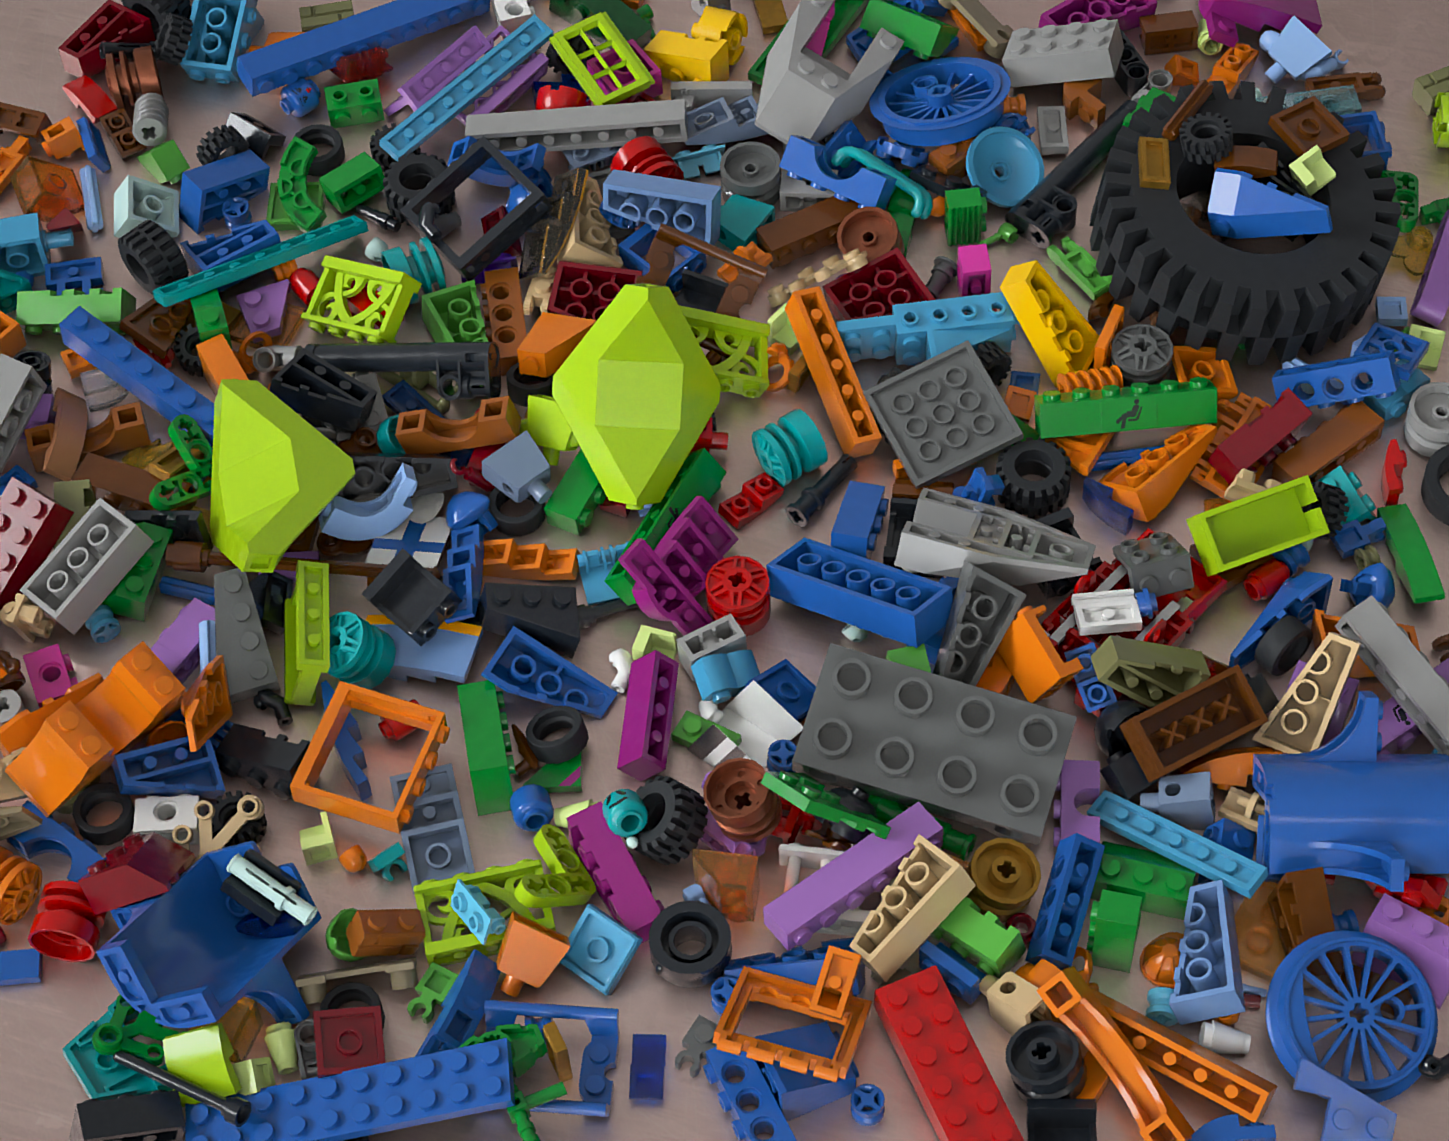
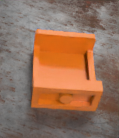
M1029 605L1019 610L1015 615L1017 619L1011 622L997 647L1026 699L1033 704L1054 695L1084 669L1078 658L1063 663L1038 621V618L1047 611L1045 605L1034 609Z

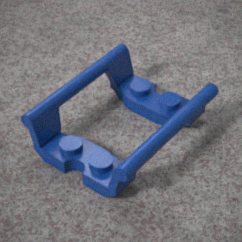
M485 1000L486 1032L495 1031L498 1025L514 1024L517 1015L585 1020L592 1038L591 1042L585 1047L582 1056L579 1093L583 1101L554 1099L529 1111L600 1117L610 1115L614 1084L605 1075L608 1070L617 1066L620 1035L619 1009Z

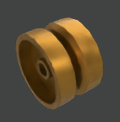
M995 838L984 842L974 852L965 870L976 884L966 897L971 899L980 908L982 915L990 911L999 917L1000 922H1007L1014 914L1022 913L1036 893L1041 880L1040 864L1029 848L1013 839Z

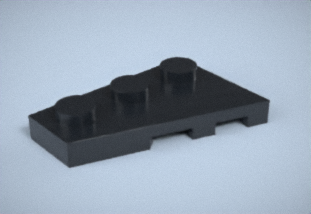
M126 510L124 514L134 524L146 522L172 529L173 543L176 541L207 543L208 549L212 550L214 547L202 511Z

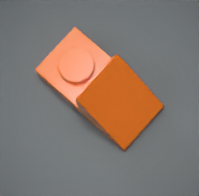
M829 945L809 1006L810 1011L842 1020L853 997L852 988L862 959L860 954Z

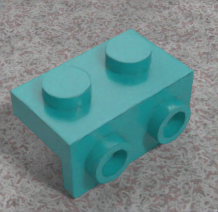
M1340 465L1318 480L1341 488L1346 493L1345 497H1348L1349 502L1345 506L1349 507V512H1344V516L1347 519L1346 522L1341 521V525L1356 519L1359 523L1367 518L1370 521L1377 519L1373 512L1377 507L1367 493L1365 495L1361 493L1359 488L1363 484L1353 471L1348 473Z

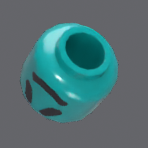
M629 789L616 790L608 795L603 802L604 818L609 829L615 835L630 837L644 829L648 819V812L641 797L635 791Z

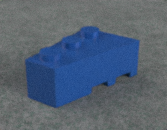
M247 150L183 172L179 218L198 235L205 230L203 226L216 218L219 221L224 218L221 208L224 201L228 198L240 196L250 201L267 190L270 167L252 150Z

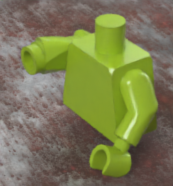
M542 394L528 395V418L521 420L519 435L527 431L536 445L543 447L542 454L549 465L558 466L560 451H573L580 445L554 397Z

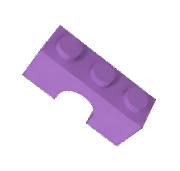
M1064 760L1055 790L1060 791V799H1054L1053 818L1060 820L1059 827H1054L1053 847H1058L1060 840L1076 833L1100 843V816H1086L1077 810L1079 806L1092 805L1099 797L1100 761Z

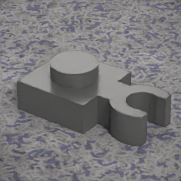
M701 1015L697 1017L682 1040V1047L687 1050L677 1054L675 1058L676 1069L679 1070L684 1062L689 1061L693 1063L690 1068V1076L694 1078L699 1074L701 1070L700 1061L702 1058L706 1059V1051L717 1046V1044L712 1042L718 1024Z

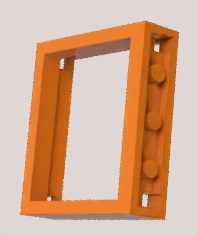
M340 681L290 784L293 800L400 834L404 824H409L414 813L413 804L416 797H421L425 790V777L428 771H432L436 766L438 760L437 751L440 744H445L449 737L450 727L447 726L445 712ZM351 708L430 731L393 812L314 788Z

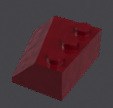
M898 247L868 262L865 266L822 286L828 308L837 321L892 315V305L936 300Z
M559 261L547 308L548 312L598 320L624 285L634 284L637 276L643 275V271Z
M139 832L125 838L122 841L124 846L116 847L105 854L106 860L97 861L87 867L89 873L79 879L78 882L94 914L98 915L168 892L172 888L170 883L177 882L180 878L178 874L186 871L195 860L194 853L155 832L145 836H141Z

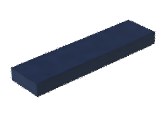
M404 379L382 395L384 403L397 415L402 412L428 409L433 414L445 418ZM474 448L439 454L450 455L452 459L456 458L455 466L460 470L462 466L467 467Z

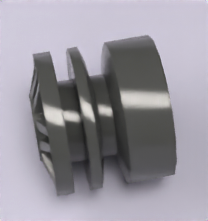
M1149 324L1127 326L1119 331L1112 341L1110 367L1117 365L1120 368L1123 377V387H1131V384L1138 382L1148 383L1149 385L1160 384L1161 381L1170 380L1173 343L1169 335L1155 326Z

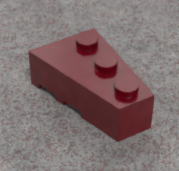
M107 0L58 48L66 72L78 78L84 75L91 78L106 69V59H101L99 55V45L101 42L149 43L156 40L150 18L112 0Z
M1289 387L1281 393L1274 406L1269 408L1266 405L1260 410L1261 415L1248 425L1246 423L1218 445L1207 460L1229 485H1231L1241 469L1245 468L1256 474V468L1260 465L1266 468L1278 457L1276 453L1281 450L1286 453L1298 442L1295 437L1313 413Z

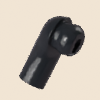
M427 202L420 209L418 227L434 243L442 237L441 231L434 224V219L439 217L438 213H441V209L437 203Z

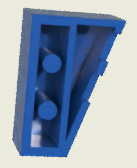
M265 219L232 228V233L215 237L214 233L206 235V240L190 245L188 240L180 242V246L188 268L193 274H197L281 242L279 234ZM253 275L218 287V293L225 291L227 288L243 280H246Z
M849 481L831 532L832 547L871 560L872 552L876 548L877 534H880L882 530L883 516L886 517L889 499L884 498L885 486Z
M188 736L121 753L115 755L112 767L120 794L168 797L191 794L199 795L200 798L216 799L218 796L223 797L226 791L210 738L196 752H190Z

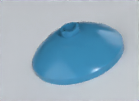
M1003 126L986 129L972 141L968 148L966 170L969 180L973 186L977 184L986 190V200L996 206L1013 208L1044 179V164L1039 150L1025 134L1016 129ZM994 170L999 172L1000 177L996 175Z

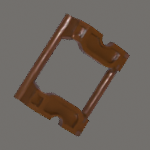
M661 223L645 257V260L650 265V269L647 274L638 275L634 284L647 283L665 286L675 262L673 251L675 247L685 245L738 269L736 280L731 281L727 285L715 313L740 318L739 309L745 304L751 305L759 284L766 276L768 268ZM706 337L699 344L700 347L709 351L713 350L723 357L729 358L731 356L723 352L712 338Z

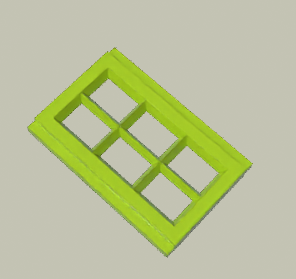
M606 12L593 15L555 33L554 36L549 38V42L594 105L616 104L655 84L654 78ZM599 27L608 41L595 47L585 32ZM581 35L590 50L577 55L568 40ZM610 46L614 48L622 60L611 67L608 66L599 53ZM594 54L604 67V70L591 75L581 60ZM627 66L637 81L623 86L613 72ZM609 74L619 89L605 95L596 80Z

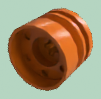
M0 845V923L9 926L23 918L33 906L41 888L42 870L37 864L27 861V859L21 856H14L12 851Z

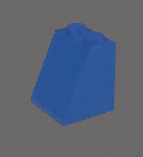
M826 1021L759 1035L754 1038L833 1059L841 1036L837 1031L832 1032ZM775 1060L773 1065L756 1061L787 1122L852 1094L856 1088V1078L859 1077L858 1069L853 1060L846 1078H838L836 1083L814 1077V1071L809 1069L807 1074L779 1067L780 1061Z

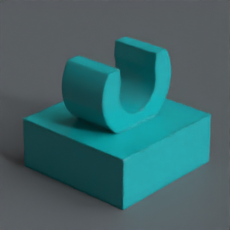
M399 842L391 845L367 861L373 873L382 869V876L387 882L394 880L390 874V867L392 865L398 866L402 873L408 870L407 864L403 860L398 859V857L405 853Z

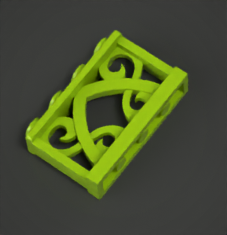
M325 255L321 264L324 267L323 273L306 313L302 312L300 317L309 323L308 328L324 334L325 330H328V333L339 338H344V335H347L348 338L359 343H363L364 339L368 343H396L397 341L394 339L413 293L418 294L422 283L401 271ZM355 280V286L351 288V283ZM368 283L367 293L373 304L352 317L347 298L357 295ZM382 286L381 291L377 293L380 296L377 298L376 290ZM332 309L328 317H323L326 310ZM385 310L386 315L383 319V316L380 313ZM379 320L382 323L381 327L375 330L374 324Z
M679 305L692 332L698 336L696 339L699 344L706 337L712 338L723 352L731 355L725 361L714 366L711 365L721 384L720 392H732L742 394L747 398H759L770 386L767 353L770 324ZM749 346L754 347V358L746 354ZM740 360L748 363L754 369L755 376L740 373V371L749 373L747 365L740 362Z
M298 560L296 565V586L292 598H287L284 602V702L286 704L314 706L316 703V685L321 672L328 673L330 668L329 564Z
M523 859L509 866H491L481 872L471 874L463 872L454 875L452 878L443 880L430 879L422 882L420 885H415L413 888L417 909L420 911L425 928V938L423 941L429 966L432 962L442 967L466 962L474 949L487 957L498 955L505 931L499 935L495 933L488 934L485 945H482L473 933L461 936L465 928H458V926H468L450 906L457 879H461L465 885L477 886L484 896L497 900L508 908L500 913V916L505 920L510 917L513 911L556 931L551 907L543 908L545 918L535 920L528 907L522 905L514 894V886L518 885L524 876L544 874L541 860ZM448 900L449 902L446 906L437 905L440 912L447 914L448 918H439L429 912L430 904ZM429 923L436 926H444L442 940L432 941Z

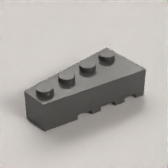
M964 560L933 674L976 686L1027 595Z
M235 568L215 574L216 656L223 655L231 704L252 698L260 690H279L280 686L246 572Z

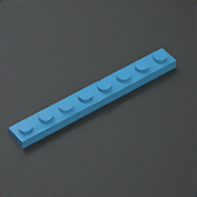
M534 14L380 139L379 146L397 162L398 158L402 156L406 158L548 42L549 38L553 36L554 31Z

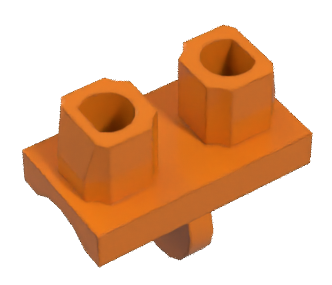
M752 241L745 247L738 246L733 252L735 255L763 267H766L773 261L770 253H765ZM727 263L717 270V276L728 284L736 280L738 275V269Z

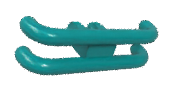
M845 146L837 150L833 155L831 163L834 166L840 165L842 168H847L853 160H857L868 168H875L897 178L891 196L896 187H899L914 199V206L911 210V215L914 218L920 217L922 220H925L930 216L933 208V200L930 193L923 186L867 150L854 146Z

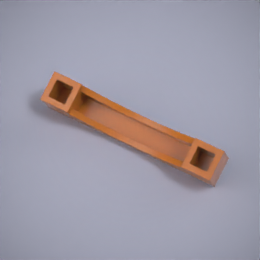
M1074 966L1062 970L1036 990L1054 1016L1062 1020L1074 1032L1106 1071L1131 1110L1141 1130L1139 1133L1145 1141H1188L1192 1138L1191 1135L1195 1131Z

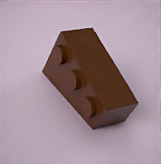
M1323 867L1285 873L1267 900L1285 956H1287L1304 941L1323 933L1335 931ZM1337 951L1326 954L1340 977L1344 968L1341 953ZM1314 959L1306 967L1308 972L1325 985L1333 984L1318 959ZM1303 979V989L1314 987Z

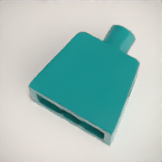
M737 194L732 195L723 206L721 205L720 237L718 241L733 252L738 246L745 247L751 241L757 245L756 228L775 221V207Z

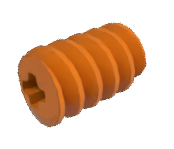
M1112 365L1110 369L1103 366L1099 370L1090 368L1087 372L1086 370H1079L1076 374L1070 371L1065 375L1062 373L1057 375V388L1061 393L1072 392L1075 388L1101 390L1106 385H1116L1123 388L1122 373L1117 365Z

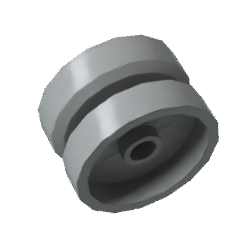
M1431 382L1420 386L1412 394L1403 428L1405 440L1413 450L1423 456L1431 458L1440 448L1449 445V383Z

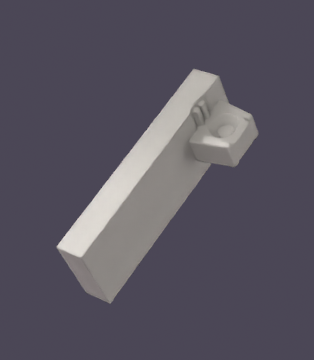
M752 81L671 82V100L685 99L687 112L721 97H724L727 105H730L750 95L753 96Z

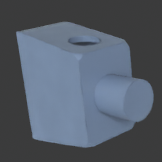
M524 431L482 460V476L513 501L520 503L532 495L539 504H543L552 496V490L546 485L551 480L550 465L527 431Z
M1198 772L1163 776L1159 778V792L1141 793L1140 805L1151 812H1160L1161 817L1186 829L1205 830L1208 826L1215 823V797L1211 773Z

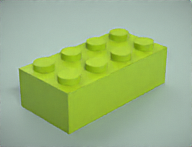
M1309 476L1300 477L1186 519L1207 577L1330 533L1320 507L1303 513L1301 508L1318 501Z

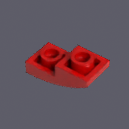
M86 75L62 87L77 109L82 107L93 124L100 122V117L118 109L102 88Z
M1397 439L1390 440L1382 470L1381 490L1385 507L1397 505L1399 495L1404 490L1401 476L1403 468L1407 467V457L1405 451L1400 450Z
M764 472L743 483L740 493L721 502L718 507V513L738 530L774 504L784 494V489Z

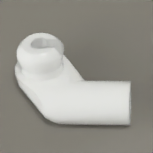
M620 648L612 651L609 655V662H613L612 665L618 670L611 688L618 693H624L629 684L633 660L628 651Z
M701 699L698 706L701 717L719 724L724 717L723 711L717 708L718 705L714 704L713 700L703 701Z

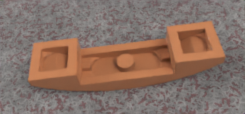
M58 387L55 391L52 409L57 412L52 444L46 450L43 471L63 481H71L84 445L88 409L83 398Z

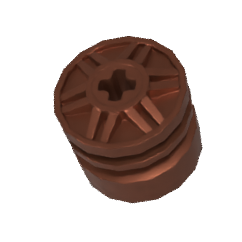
M151 45L133 49L134 61L128 62L124 51L119 52L120 64H116L113 53L105 54V74L108 88L118 109L125 108L124 96L128 95L131 107L135 106L136 93H141L142 95L157 93L163 97L159 72Z
M742 757L728 759L717 765L708 775L703 792L704 800L722 833L732 841L752 843L769 836L778 826L782 816V802L778 794L761 784L766 772L764 768L756 761Z

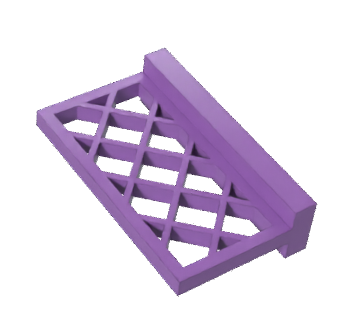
M474 25L397 89L401 96L383 111L389 117L408 104L413 111H416L488 51L492 45L478 27Z
M502 25L497 27L486 37L492 47L484 54L494 48V41L500 35L505 39L511 33ZM533 53L528 57L530 60L526 64H520L511 71V77L507 81H499L492 87V95L489 97H479L472 103L474 104V111L469 115L505 112L547 74L549 58L543 53L539 55ZM461 112L455 118L466 126L467 116Z

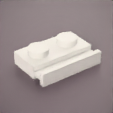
M1134 589L1072 594L1071 605L1074 608L1079 636L1140 631L1142 629V618L1137 600L1134 598Z

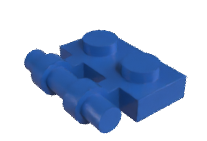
M101 256L45 264L47 290L57 291V295H61L63 290L82 288V292L89 294V289H93V286L104 285Z

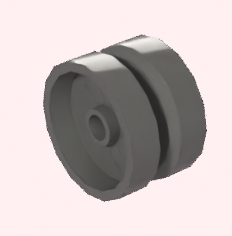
M749 141L729 148L721 157L720 162L721 193L724 201L726 202L732 195L737 194L774 206L780 198L781 167H779L781 161L778 153L772 147L761 142Z

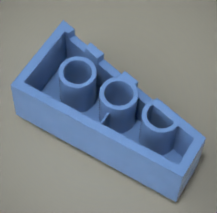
M613 169L603 183V209L635 222L640 220L650 224L651 228L657 231L661 223L715 245L720 237L722 186Z
M1223 880L1191 886L1184 917L1183 939H1180L1179 945L1180 959L1178 967H1175L1173 978L1175 987L1169 1000V1005L1180 1025L1246 1012L1233 901Z

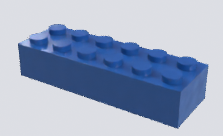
M805 537L766 565L770 579L771 597L918 648L947 624L953 602L951 586Z

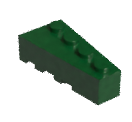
M550 0L549 10L572 25L600 12H606L626 41L634 39L641 49L650 41L652 26L621 0ZM599 27L585 32L601 44L608 41Z

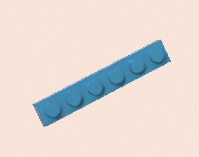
M1104 790L1087 810V816H1100L1101 826L1213 881L1223 880L1225 887L1250 899L1268 877L1267 867L1107 790Z

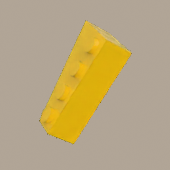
M1037 260L1011 266L1000 285V289L1055 388H1057V375L1059 373L1065 375L1067 372L1072 371L1076 374L1079 370H1086L1087 372L1094 359L1095 345L1099 339L1097 332Z

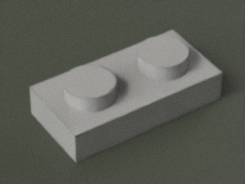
M1065 106L1037 107L1041 155L1068 154L1069 143Z

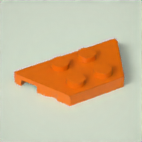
M1115 432L1044 439L1047 443L1050 441L1056 443L1057 449L1062 447L1066 451L1065 456L1070 458V466L1083 476L1088 477Z

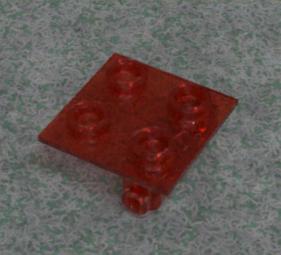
M379 46L369 49L368 52L366 50L362 51L361 54L357 52L340 57V60L336 62L337 67L329 70L343 82L353 83L367 77H379L385 72L392 71L393 67L385 60L389 57L388 50Z

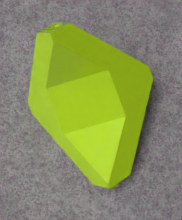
M647 283L625 284L553 375L552 395L609 501L624 503L627 509L642 510L644 505L660 503L718 406L721 384L669 286Z
M221 379L214 403L210 506L211 541L242 572L273 573L289 546L354 477L353 459L256 380Z

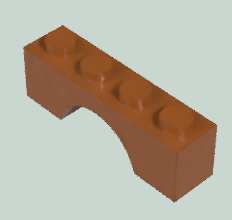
M510 396L481 400L479 411L474 416L462 420L445 419L433 414L428 409L399 413L395 436L406 454H436L508 443L519 436L522 418Z
M140 401L111 408L109 415L102 423L87 429L79 462L83 461L88 452L103 457L151 445ZM54 423L24 429L28 452L36 473L43 471L46 450L52 444Z

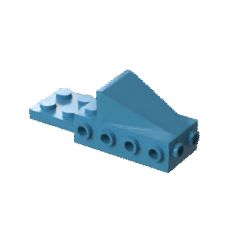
M258 0L193 1L190 16L193 22V32L190 34L192 37L188 43V50L185 51L186 55L184 58L182 57V62L180 63L190 78L199 81L209 78L222 84H230V81L240 82L237 57L246 54L247 49L250 48L251 43L263 27L265 21L256 9Z
M1003 292L892 305V315L836 321V327L851 363L862 359H884L888 356H895L896 365L905 364L908 366L924 362L967 340L975 350L978 349V345H984L985 342L989 341L990 343L995 342L1004 352H1011V342L1016 340L1015 324H1018V320ZM998 308L1000 311L995 312L993 309Z

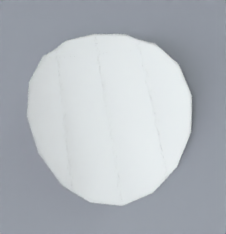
M442 492L410 498L413 511L408 518L420 524L432 520L443 505L444 494Z

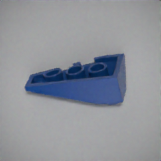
M1216 169L1207 211L1212 235L1243 239L1331 233L1333 230L1329 206L1298 193L1291 196L1277 190L1278 185L1268 182L1267 185L1252 180L1253 175L1244 171Z
M1304 571L1297 577H1290L1284 581L1278 592L1231 653L1229 666L1233 667L1238 664L1242 669L1253 662L1259 642L1266 632L1280 619L1289 615L1295 616L1307 626L1312 623L1315 609L1324 610L1325 614L1333 577L1330 574Z
M515 626L510 630L481 674L482 677L508 693L554 706H569L575 708L579 713L600 719L618 694Z
M854 937L821 942L822 947L810 951L803 949L802 946L793 947L790 951L784 952L780 957H776L774 953L768 952L730 960L728 966L724 969L725 976L738 979L743 967L746 966L816 986L829 945L853 952L849 945ZM862 961L860 962L852 988L853 996L855 997L860 995L865 985V965Z

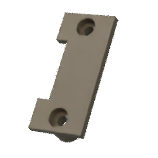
M938 0L946 9L955 10L957 8L987 39L983 46L986 53L997 59L1002 58L1012 31H1014L1009 25H1002L979 0Z
M416 957L303 974L296 979V986L300 988V995L305 1004L323 1001L327 994L326 980L380 971L390 973L392 990L412 988L418 984Z

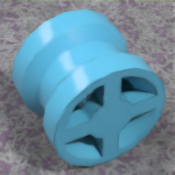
M1167 987L1150 989L1147 994V1001L1150 1007L1146 1009V1017L1165 1027L1176 1025L1178 1020L1169 1005L1170 995L1174 992V989Z

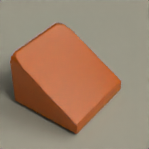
M1177 54L1166 63L1164 70L1171 73L1173 77L1172 86L1198 85V63Z

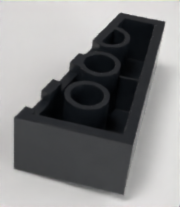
M345 452L353 459L355 475L337 496L354 502H367L378 498L387 490L402 463L413 467L418 482L417 488L410 498L458 488L456 475L450 469V462L452 460L450 455Z

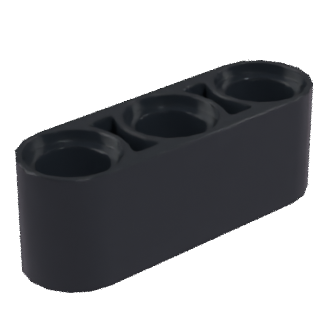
M1120 29L1124 50L1116 75L1113 78L1123 92L1132 98L1148 82L1149 68L1123 30Z

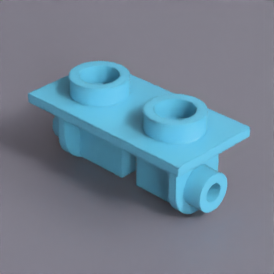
M709 144L695 152L684 150L676 153L672 159L683 171L684 180L700 177L701 174L698 168L700 166H703L705 175L720 172V162L725 151V144L719 146L717 144Z
M457 879L450 906L481 944L485 945L488 934L495 933L499 935L505 931V919L500 916L495 908H489L490 902L477 886L465 885L461 879Z

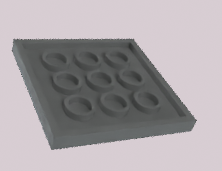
M968 340L863 391V395L873 415L916 489L929 486L1024 439L1021 429Z

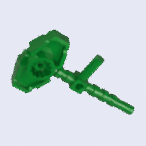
M520 1024L498 1025L495 1031L486 1032L479 1036V1038L473 1035L458 1047L507 1038L511 1043L513 1076L517 1079L535 1065L536 1060L540 1057L542 1058L548 1051L537 1024H528L526 1026H521ZM563 1082L525 1097L522 1091H519L518 1086L514 1084L515 1106L507 1107L506 1110L512 1124H517V1131L523 1141H541L536 1134L533 1122L529 1119L531 1117L529 1110L567 1095Z

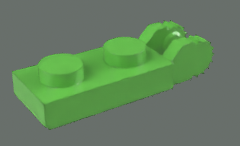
M1066 236L1060 241L1063 250L1067 253L1066 255L1055 245L1047 247V254L1053 263L1058 265L1093 301L1109 291L1112 275L1100 277L1096 268L1097 261L1071 238Z

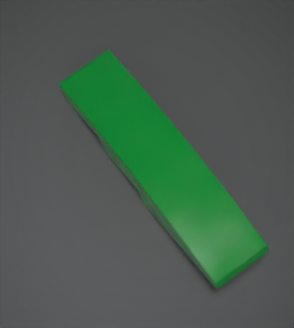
M1407 504L1377 508V518L1381 517L1387 526L1386 530H1384L1386 533V545L1395 559V571L1413 602L1417 604L1445 599V592L1436 566L1419 526Z

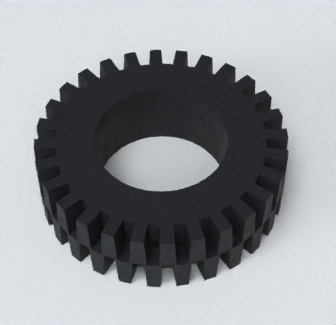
M1209 81L1214 86L1212 94L1196 114L1201 113L1202 116H1206V112H1211L1212 116L1216 113L1221 114V118L1226 116L1228 122L1230 121L1232 124L1233 146H1258L1263 141L1269 149L1278 152V160L1284 165L1283 170L1293 180L1289 165L1299 157L1268 125L1270 116L1286 109L1283 108V103L1287 90L1273 86L1266 103L1256 101L1255 82L1241 81L1234 98L1229 99L1223 81ZM1193 84L1180 87L1174 102L1164 93L1153 99L1149 112L1140 107L1132 114L1129 126L1123 125L1114 145L1110 149L1089 225L1093 226L1090 237L1091 251H1099L1096 268L1100 277L1113 275L1109 292L1114 299L1118 301L1133 295L1128 314L1138 323L1157 311L1159 314L1155 327L1163 330L1169 337L1178 326L1187 329L1188 332L1184 346H1189L1199 351L1205 337L1217 340L1215 360L1221 361L1223 359L1229 363L1238 344L1245 345L1248 365H1263L1272 346L1280 363H1284L1286 361L1291 362L1296 358L1301 345L1312 356L1322 352L1328 338L1335 343L1343 339L1351 324L1356 326L1363 318L1368 305H1370L1393 253L1392 251L1400 228L1396 227L1401 215L1400 203L1392 202L1397 189L1393 177L1380 178L1385 162L1379 153L1362 157L1368 139L1358 130L1350 134L1347 142L1322 153L1325 161L1336 172V177L1311 195L1313 200L1329 206L1333 226L1331 233L1304 234L1306 245L1288 252L1276 254L1250 253L1226 246L1211 238L1192 222L1180 203L1182 198L1196 192L1212 190L1215 159H1212V164H1207L1206 160H1203L1202 164H1197L1196 159L1193 162L1189 161L1188 157L1185 158L1181 151L1180 134L1174 141L1168 140L1171 177L1169 190L1140 187L1139 137L1163 138V127L1194 90ZM1333 111L1331 114L1343 125L1344 118Z

